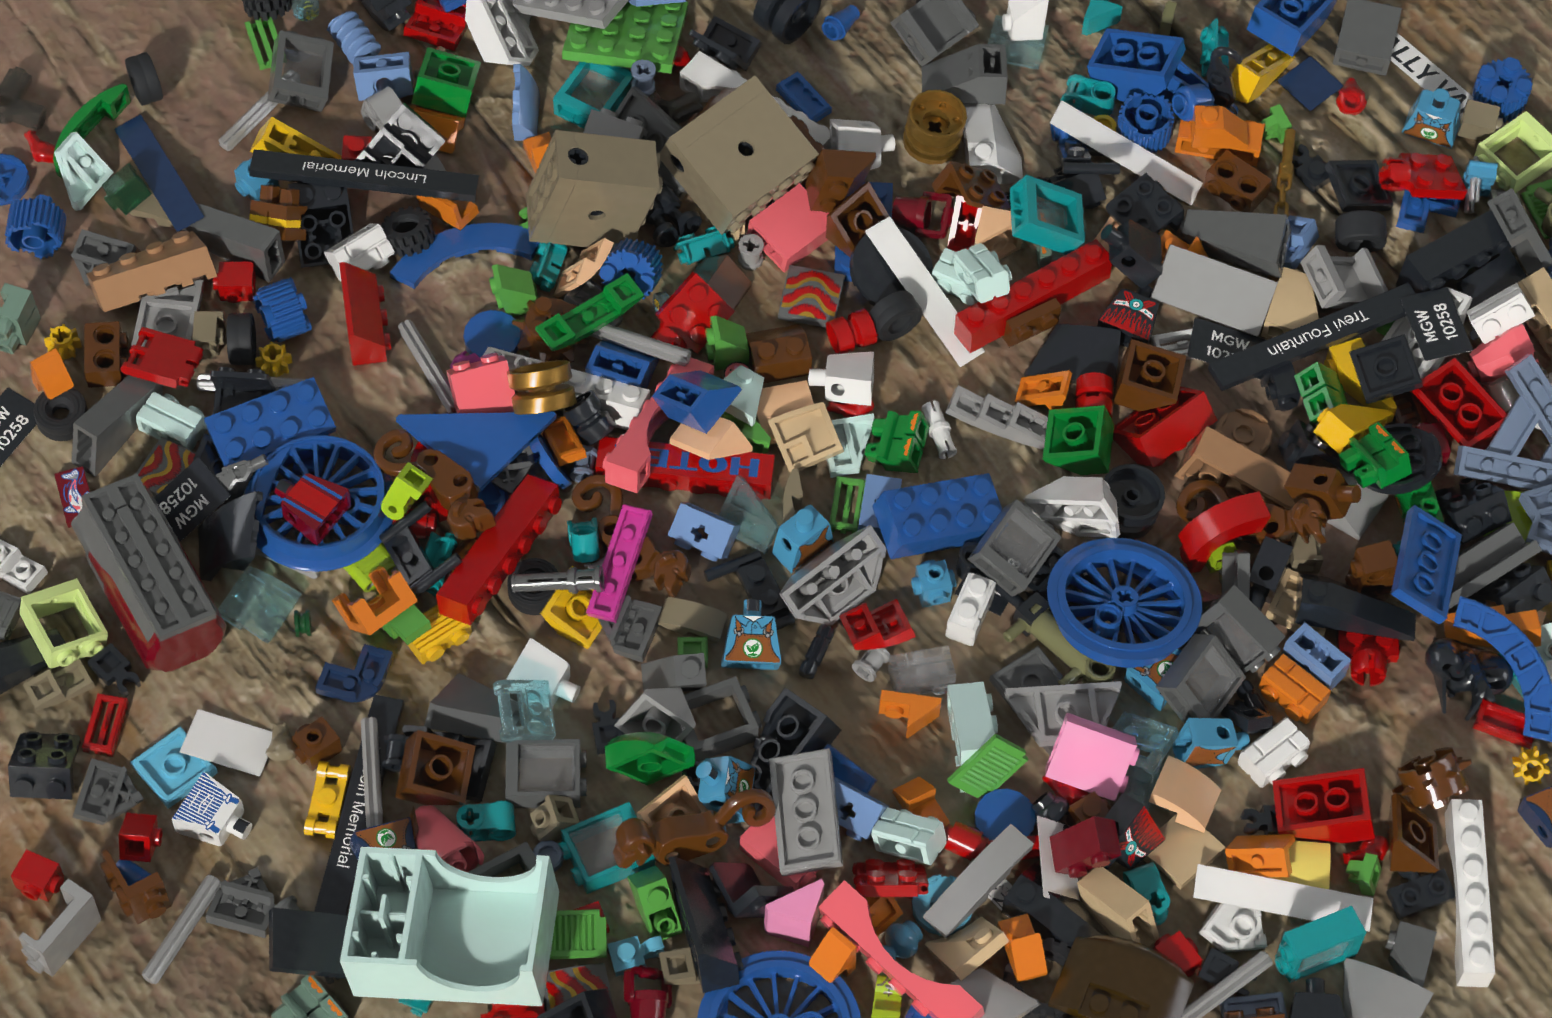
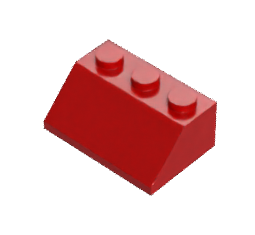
M341 262L339 267L352 364L357 366L387 362L386 350H391L389 333H383V326H388L386 309H380V302H385L383 285H377L376 274L349 263Z
M1453 358L1421 379L1423 387L1411 392L1460 446L1486 450L1508 414L1456 358Z
M1180 386L1176 404L1145 411H1134L1114 426L1113 440L1137 464L1158 467L1172 453L1184 449L1188 445L1187 442L1198 436L1206 426L1209 427L1218 420L1204 391Z

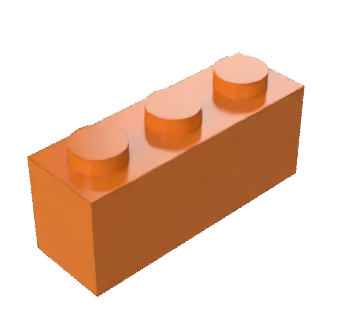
M1180 119L1175 152L1217 160L1228 150L1249 165L1257 167L1265 124L1256 123L1252 120L1245 121L1247 123L1248 149L1192 148L1191 121L1186 122Z

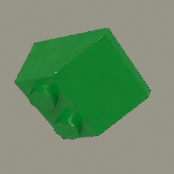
M427 47L418 74L412 104L419 105L424 109H434L466 118L481 62Z
M1105 405L1049 410L1043 451L1044 462L1079 475L1109 473L1115 424Z

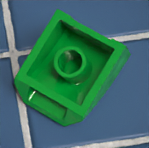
M628 733L613 738L605 746L606 769L623 774L647 786L688 769L695 764L694 747L659 733Z

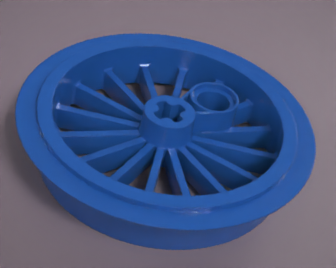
M315 435L292 440L268 455L269 464L256 470L247 485L244 495L254 491L263 492V499L255 508V519L260 521L256 546L266 556L289 568L320 572L349 566L374 551L382 543L379 536L393 524V520L388 518L381 509V503L393 484L390 475L381 472L371 454L357 444L343 438ZM318 456L330 457L322 479L347 489L371 479L375 487L349 489L351 505L354 508L346 511L338 522L342 525H351L356 528L357 531L346 537L338 523H336L333 529L339 538L338 541L325 544L322 540L318 546L315 544H304L303 542L306 537L301 532L297 540L292 541L284 537L294 527L288 521L277 531L269 525L283 518L282 508L264 515L266 506L281 505L283 500L278 495L269 496L271 489L275 490L279 481L275 480L278 473L293 484L300 480L297 475L286 468L288 465L295 462L302 475L308 473L301 461L302 459L314 457L315 476L319 477ZM338 458L348 461L330 478ZM355 466L363 470L356 475L342 480ZM377 496L376 505L374 506L361 503L359 498ZM361 513L370 515L365 523L359 521Z
M1103 538L1083 543L1068 551L1058 560L1048 579L1047 598L1049 607L1064 638L1083 655L1106 665L1135 668L1157 663L1184 645L1195 633L1201 620L1202 598L1193 576L1172 555L1145 542L1126 538ZM1107 567L1112 588L1096 568ZM1116 570L1128 575L1125 586H1120ZM1087 573L1098 587L1081 578L1080 575ZM1132 577L1141 582L1135 589L1130 587ZM1072 584L1087 594L1068 590L1067 587ZM1147 586L1153 589L1140 595ZM1162 596L1168 599L1164 601H1153ZM1067 601L1082 604L1085 606L1069 607ZM1164 611H1179V612H1180V617L1173 616V615H1169V614H1165V613H1161V612H1164ZM1091 616L1080 622L1076 619V617ZM1121 624L1127 643L1117 642ZM1159 624H1163V625H1167V626H1171V627H1175V628L1170 632L1169 630L1165 629L1164 627L1160 626ZM1092 627L1095 633L1091 632L1088 629ZM1132 630L1136 633V635L1141 639L1143 643L1135 644ZM1147 631L1159 637V639L1153 640Z
M766 951L742 958L744 970L738 971L739 985L705 993L697 1018H738L728 1014V1001L733 1002L751 1018H764L735 995L744 986H749L766 1018H823L834 1012L837 1013L838 1018H861L852 991L840 976L832 983H829L809 966L810 956L791 951ZM777 977L794 979L783 1014L779 1013ZM765 978L771 979L774 1015L768 1009L754 983L755 981ZM799 982H804L814 987L813 992L788 1017ZM819 994H823L831 1003V1005L817 1012L807 1011L803 1013Z

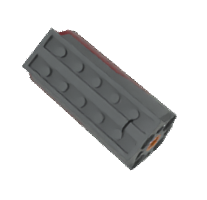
M134 474L82 495V509L72 520L71 526L84 548L91 569L145 667L151 670L169 672L204 657L206 658L221 643L227 626L151 490L143 485L138 474Z

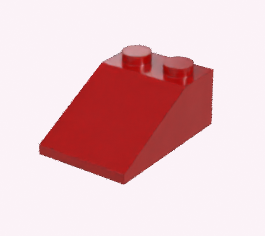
M1364 768L1272 781L1279 835L1294 834L1297 838L1338 843L1375 839L1369 787Z

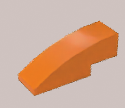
M1504 605L1491 607L1514 623L1529 638L1534 647L1541 646V626L1536 609L1506 614ZM1456 612L1447 615V619L1444 621L1445 637L1468 644L1493 647L1478 635L1453 626Z

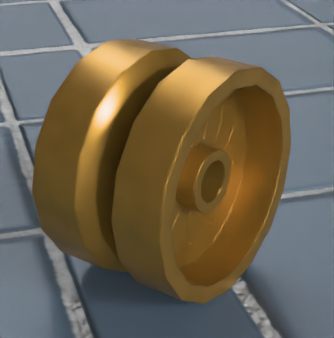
M567 360L534 363L507 371L509 388L520 391L511 397L514 414L550 412L577 403L574 387L562 384L572 378L570 362Z

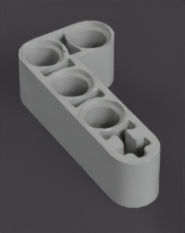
M388 86L363 101L361 114L365 123L372 131L381 130L400 108L402 102L393 89ZM436 154L423 168L446 171Z

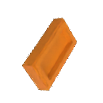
M565 416L555 419L541 433L559 467L587 458L585 448Z

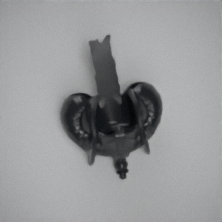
M1436 637L1433 638V642L1426 650L1425 663L1434 676L1443 714H1446L1447 697L1454 698L1455 693L1470 691L1472 703L1464 718L1468 721L1476 712L1484 697L1491 702H1495L1494 694L1505 692L1513 682V670L1509 663L1502 656L1492 651L1462 645L1460 641L1454 639H1438Z

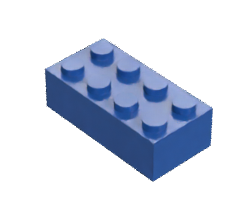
M989 473L883 491L872 506L890 559L962 547L969 542L979 543L1002 511ZM1007 523L1004 525V527L999 532L994 541H996L997 538L1002 534V532L1008 527Z

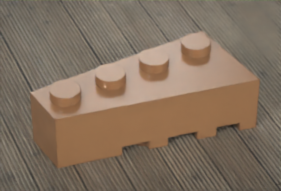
M181 231L172 236L173 239L163 243L159 241L146 246V250L138 253L130 252L124 254L119 258V261L111 264L103 263L97 265L92 269V272L86 275L98 305L104 312L138 302L142 299L141 295L143 294L148 296L164 294L168 286L174 284H182V287L194 284L193 279L203 275H206L207 279L218 277L206 245L193 231Z
M1208 426L1186 449L1174 477L1184 480L1185 476H1188L1195 480L1205 479L1214 481L1224 489L1229 499L1259 491L1265 504H1274L1285 510H1291L1292 506L1295 505V502L1284 487L1290 474L1289 471L1278 466L1272 459L1260 456L1251 451L1245 444L1237 443L1226 437L1221 431Z

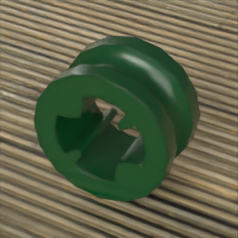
M309 609L305 610L304 613H299L298 610L294 611L296 637H300L303 633L307 634V636H312Z

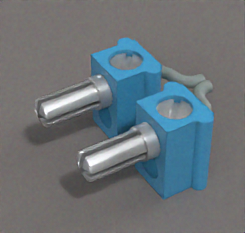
M1474 156L1473 160H1469L1466 172L1464 171L1462 176L1467 189L1464 205L1465 213L1469 211V214H1472L1474 212V204L1479 201L1480 196L1488 197L1491 185H1494L1497 178L1498 163L1479 161L1478 156Z

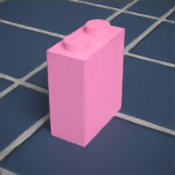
M1066 713L1045 767V777L1090 793L1095 791L1098 796L1115 801L1118 792L1123 794L1127 787L1129 776L1126 775L1129 765L1134 766L1139 756L1140 749L1136 748V737Z

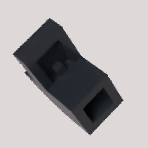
M360 0L373 20L385 31H390L411 18L406 9L407 6L412 4L411 0Z

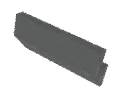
M1513 522L1499 527L1458 554L1449 609L1459 603L1460 596L1468 598L1542 551L1537 541L1525 542Z

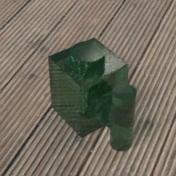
M130 163L126 164L102 184L107 194L104 197L105 201L113 210L119 208L125 215L152 194L145 181L136 173V169Z

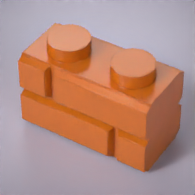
M1282 654L1274 665L1263 674L1258 687L1266 700L1272 703L1276 701L1285 708V713L1289 718L1294 721L1300 720L1305 725L1327 703L1332 691L1285 654Z

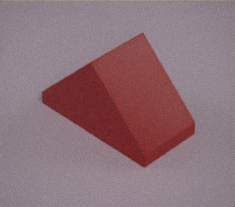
M959 194L956 197L947 245L948 249L955 252L965 248L969 250L975 244L982 208L968 205L964 201L963 196Z

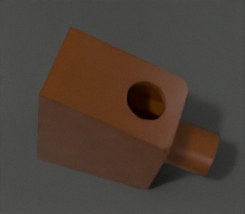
M1295 463L1284 485L1295 504L1302 498L1312 497L1319 501L1328 520L1345 517L1351 503H1358L1361 499V488L1358 485H1348L1340 471L1335 468Z

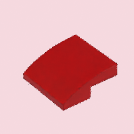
M417 0L415 12L404 26V36L455 51L468 28L465 21L466 4L446 13L439 0Z
M897 599L872 611L869 610L866 603H863L839 615L855 650L886 648L916 637Z

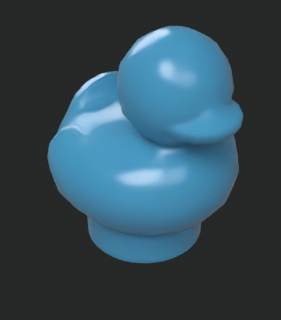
M910 920L905 921L903 924L893 923L885 932L886 945L882 946L894 960L896 957L908 959L918 951V943L923 939V934L918 925Z

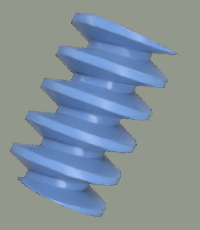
M348 11L331 20L327 31L331 33L332 38L354 67V58L378 55L381 45L375 41L376 38L373 34H370L368 27L364 26L365 23L362 19H359L357 12Z

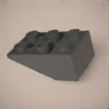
M977 44L923 65L921 67L922 93L928 90H942L952 93L963 104H1005L1007 90L1006 45Z

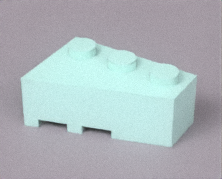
M984 682L947 686V710L952 740L955 741L958 755L955 756L956 767L966 762L995 733H998L997 717L990 713L993 711L991 693L986 694Z

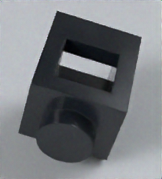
M1292 363L1262 375L1261 387H1265L1267 399L1269 401L1272 400L1275 411H1288L1298 406L1301 394L1294 377L1296 373Z

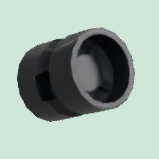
M593 390L576 397V404L562 410L568 422L572 426H578L576 433L586 446L592 445L604 438L617 424L607 410H600L602 407L601 401Z

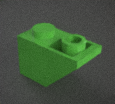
M498 264L492 265L494 277L489 278L492 293L493 295L495 294L498 308H504L505 312L512 317L527 314V302L530 300L535 302L538 299L537 288L531 272Z
M710 316V328H706L707 343L705 347L708 361L713 360L715 371L724 370L729 364L734 362H742L749 366V347L744 326L719 316Z
M655 865L627 876L636 906L650 937L661 936L663 941L683 933L667 879L660 869Z

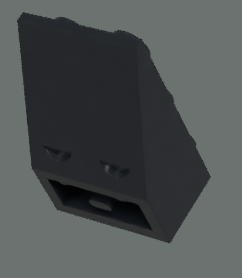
M302 182L288 184L289 188L300 190L299 205L308 206L306 212L301 215L300 228L306 229V240H297L301 268L327 265L329 262L324 251L354 234L347 188Z

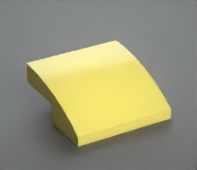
M1295 840L1289 848L1292 867L1291 875L1289 877H1267L1330 889L1331 845L1329 843Z

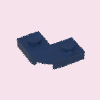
M364 644L354 670L325 662L315 688L316 694L346 702H362L372 698L384 684L394 658L393 652Z

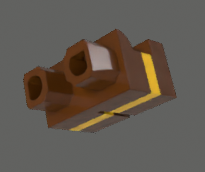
M261 185L260 200H251L249 220L279 230L281 240H306V229L300 228L301 215L306 212L308 206L299 205V189L281 188L280 193V186Z

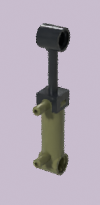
M976 542L964 544L959 552L956 572L960 579L964 581L968 573H974L990 579L974 564L968 562V557L978 545ZM996 584L995 591L1016 608L1012 622L1013 625L1003 633V637L1007 642H1012L1021 633L1026 637L1030 634L1036 637L1072 669L1058 681V685L1074 684L1080 678H1082L1083 684L1112 682L1116 667L1092 660L1076 650L1060 632L1056 620L1050 611L1048 601L1039 593L1035 592L1025 601L1018 594L1012 597ZM1094 671H1100L1104 675H1098Z

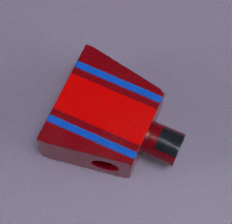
M309 473L304 474L295 485L286 479H282L275 488V494L283 498L281 508L285 520L317 546L351 506L349 489Z

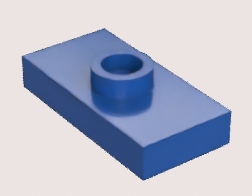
M798 71L776 84V91L794 110L803 112L815 123L832 113V107Z
M827 744L824 749L829 748L832 753L834 777L868 794L877 782V779L832 745Z

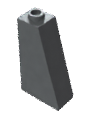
M197 203L204 218L184 228L183 231H193L206 245L209 252L228 262H254L256 276L270 283L285 263L280 231Z
M1187 210L1186 219L1182 220L1180 224V235L1184 237L1187 244L1190 245L1197 236L1206 254L1276 278L1282 277L1292 231L1287 214Z
M128 375L73 423L72 464L77 467L83 466L84 471L94 477L97 476L138 428L136 415L142 406L146 404L150 395L153 392L163 394V385Z

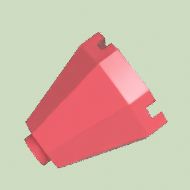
M1519 324L1510 328L1500 336H1495V339L1485 345L1484 343L1480 344L1470 353L1471 361L1467 362V367L1473 378L1478 377L1481 383L1510 381L1505 370L1527 354H1532L1534 357L1535 349L1524 325Z

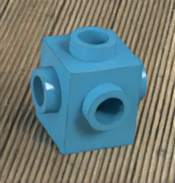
M251 158L243 161L234 170L236 177L235 187L243 197L248 196L251 200H260L261 185L279 186V181L249 177Z
M928 560L916 566L915 577L911 578V585L914 595H918L921 607L924 608L951 602L952 588L956 587V579L953 570H948L945 560Z

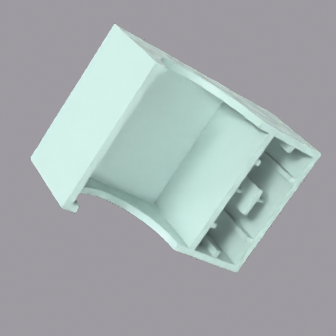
M361 847L340 957V963L353 996L543 1006L559 899V888L550 856L537 855L536 865L523 874L509 877H487L471 874L449 865L437 854L436 850Z

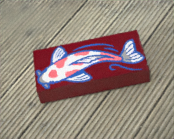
M83 466L54 474L68 528L72 527V520L82 509L81 496L90 492Z

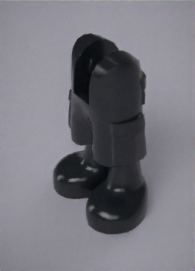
M664 182L661 193L657 194L654 199L653 209L649 210L646 215V222L651 225L654 224L656 227L653 232L654 241L660 247H671L677 243L678 234L682 237L695 233L702 223V218L694 210L682 213L679 210L682 204L681 200L674 190L666 186ZM663 216L670 217L673 224L667 222Z

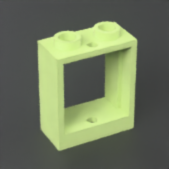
M1525 111L1480 142L1474 156H1478L1479 161L1498 163L1496 184L1505 191L1513 188L1514 192L1517 193L1552 168V134ZM1516 137H1519L1541 158L1518 176L1494 154Z
M77 578L21 597L20 616L49 669L68 666L79 658L93 657L106 647L108 632ZM74 607L89 636L54 647L39 618Z

